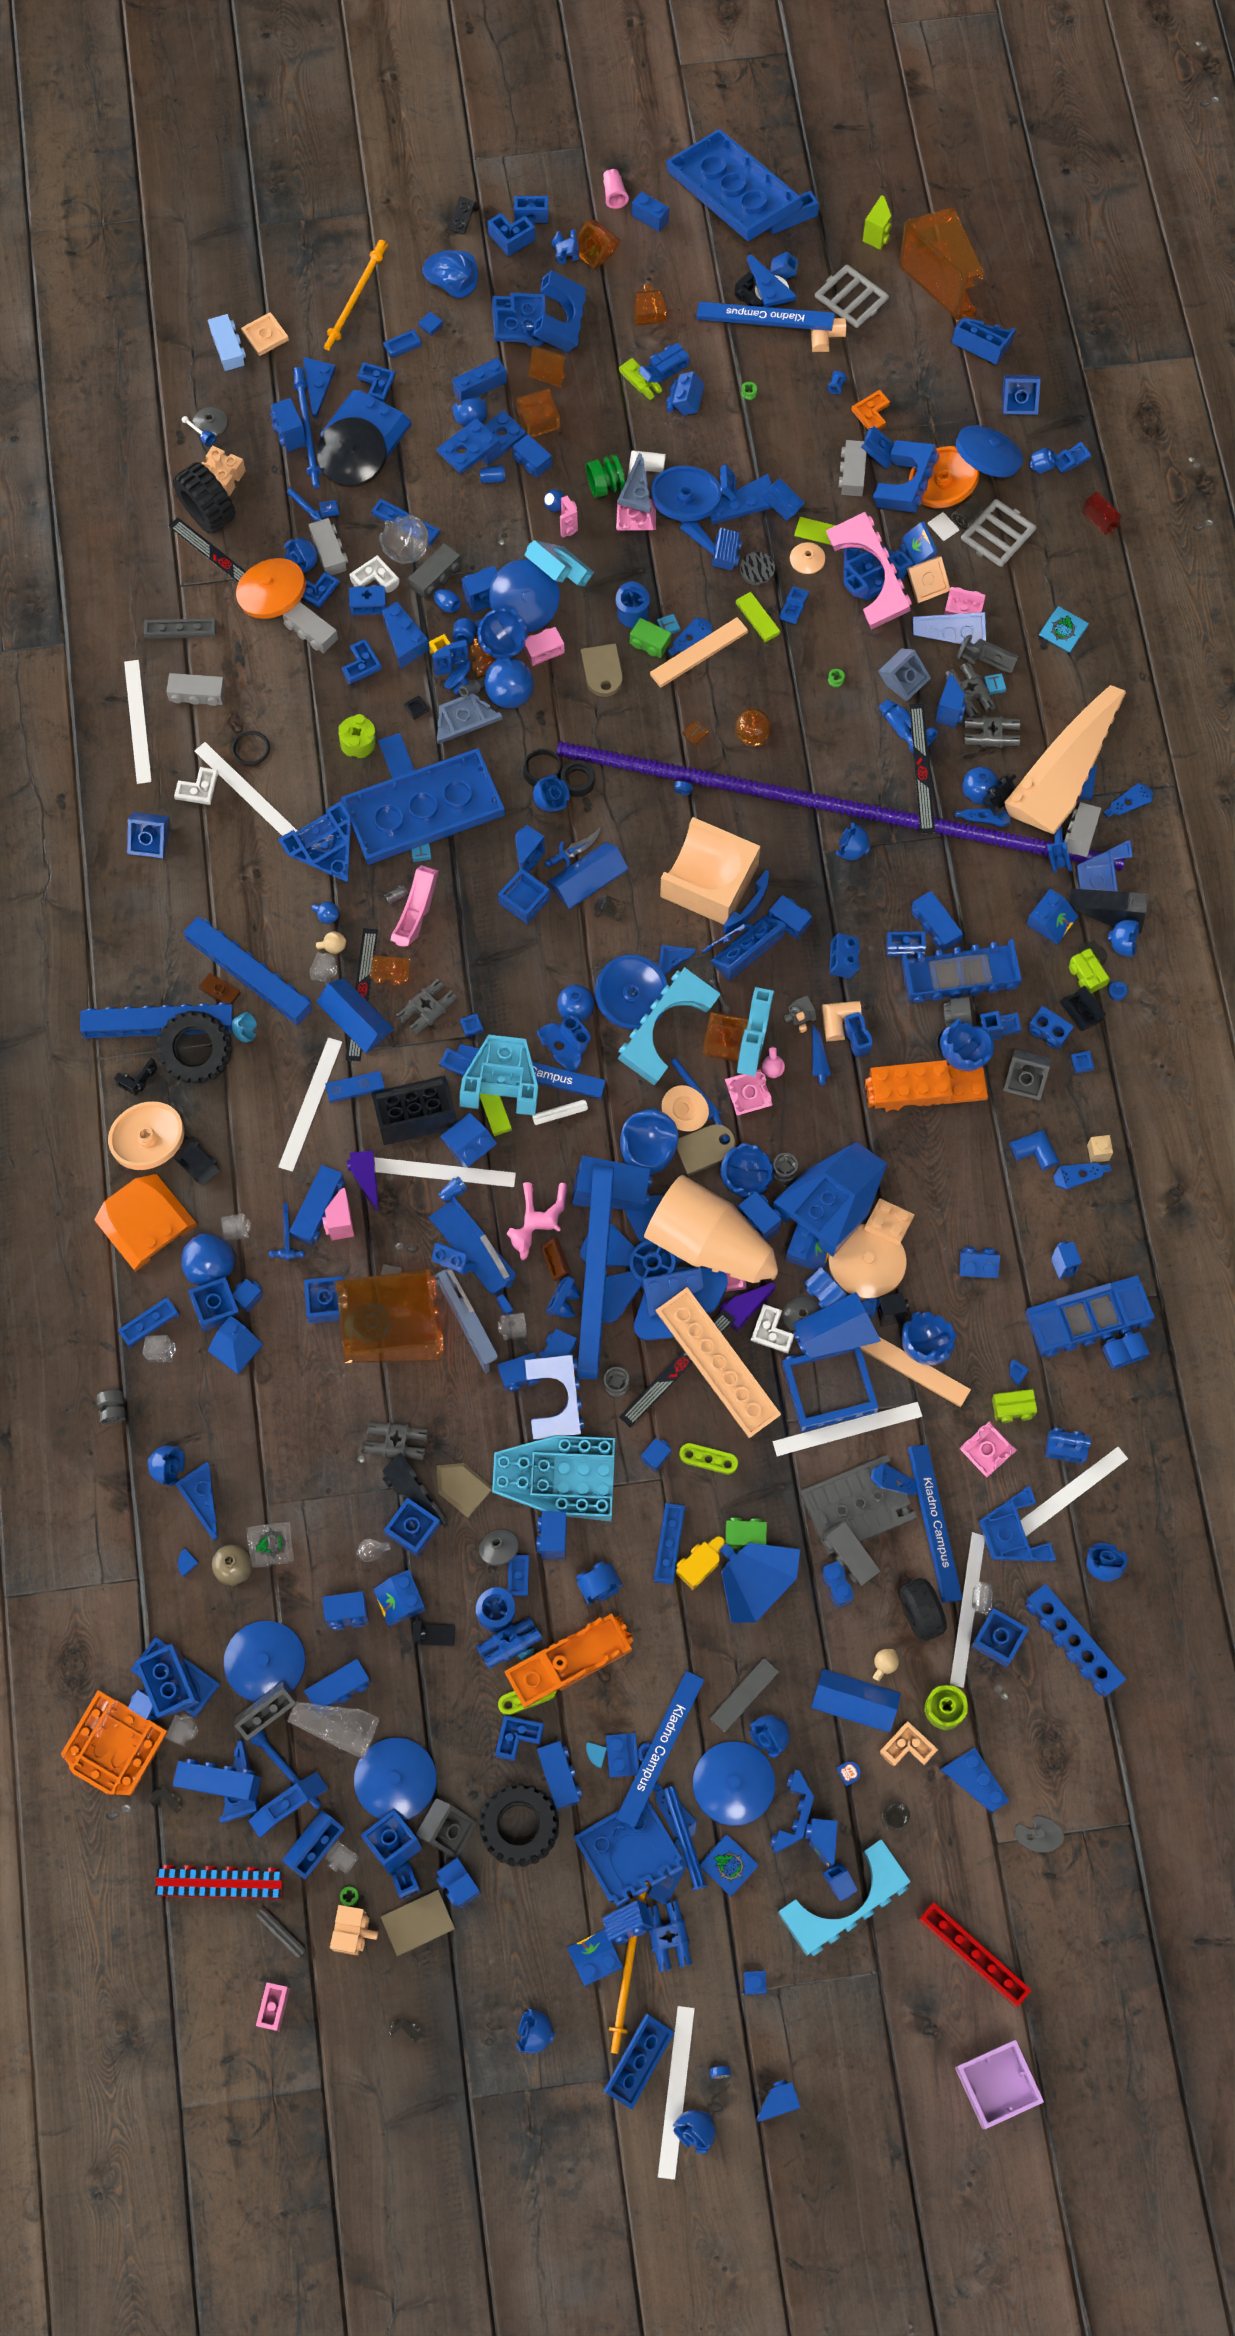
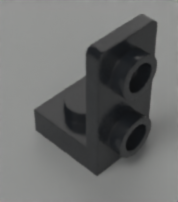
M459 196L449 229L464 235L473 209L478 211L480 204Z
M748 272L735 284V296L748 306L763 307V301L750 292L754 286V275Z
M150 1058L135 1080L127 1074L123 1076L118 1073L114 1078L117 1086L137 1096L139 1092L144 1090L148 1078L155 1074L157 1069L156 1062Z
M413 1620L412 1642L414 1645L454 1646L455 1626L425 1625L422 1621Z

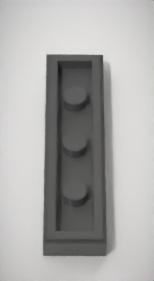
M216 618L144 620L145 639L216 637Z
M763 1658L711 1716L710 1720L726 1733L776 1677L779 1671Z

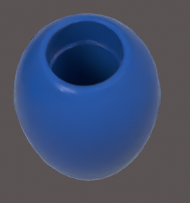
M439 589L434 593L435 603L441 610L453 613L459 609L460 598L456 593L447 589Z

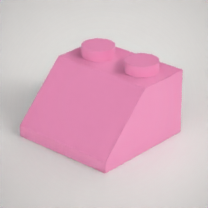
M342 1188L325 1209L326 1217H322L326 1235L330 1234L331 1240L354 1237L349 1201L345 1188Z

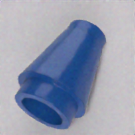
M458 1176L453 1178L438 1194L446 1202L451 1200L453 1196L457 1197L464 1194V1191L468 1188Z

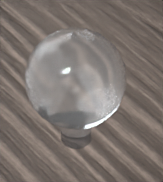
M372 1538L365 1539L358 1546L357 1556L364 1562L376 1561L380 1558L383 1551L390 1550L389 1542L380 1544Z

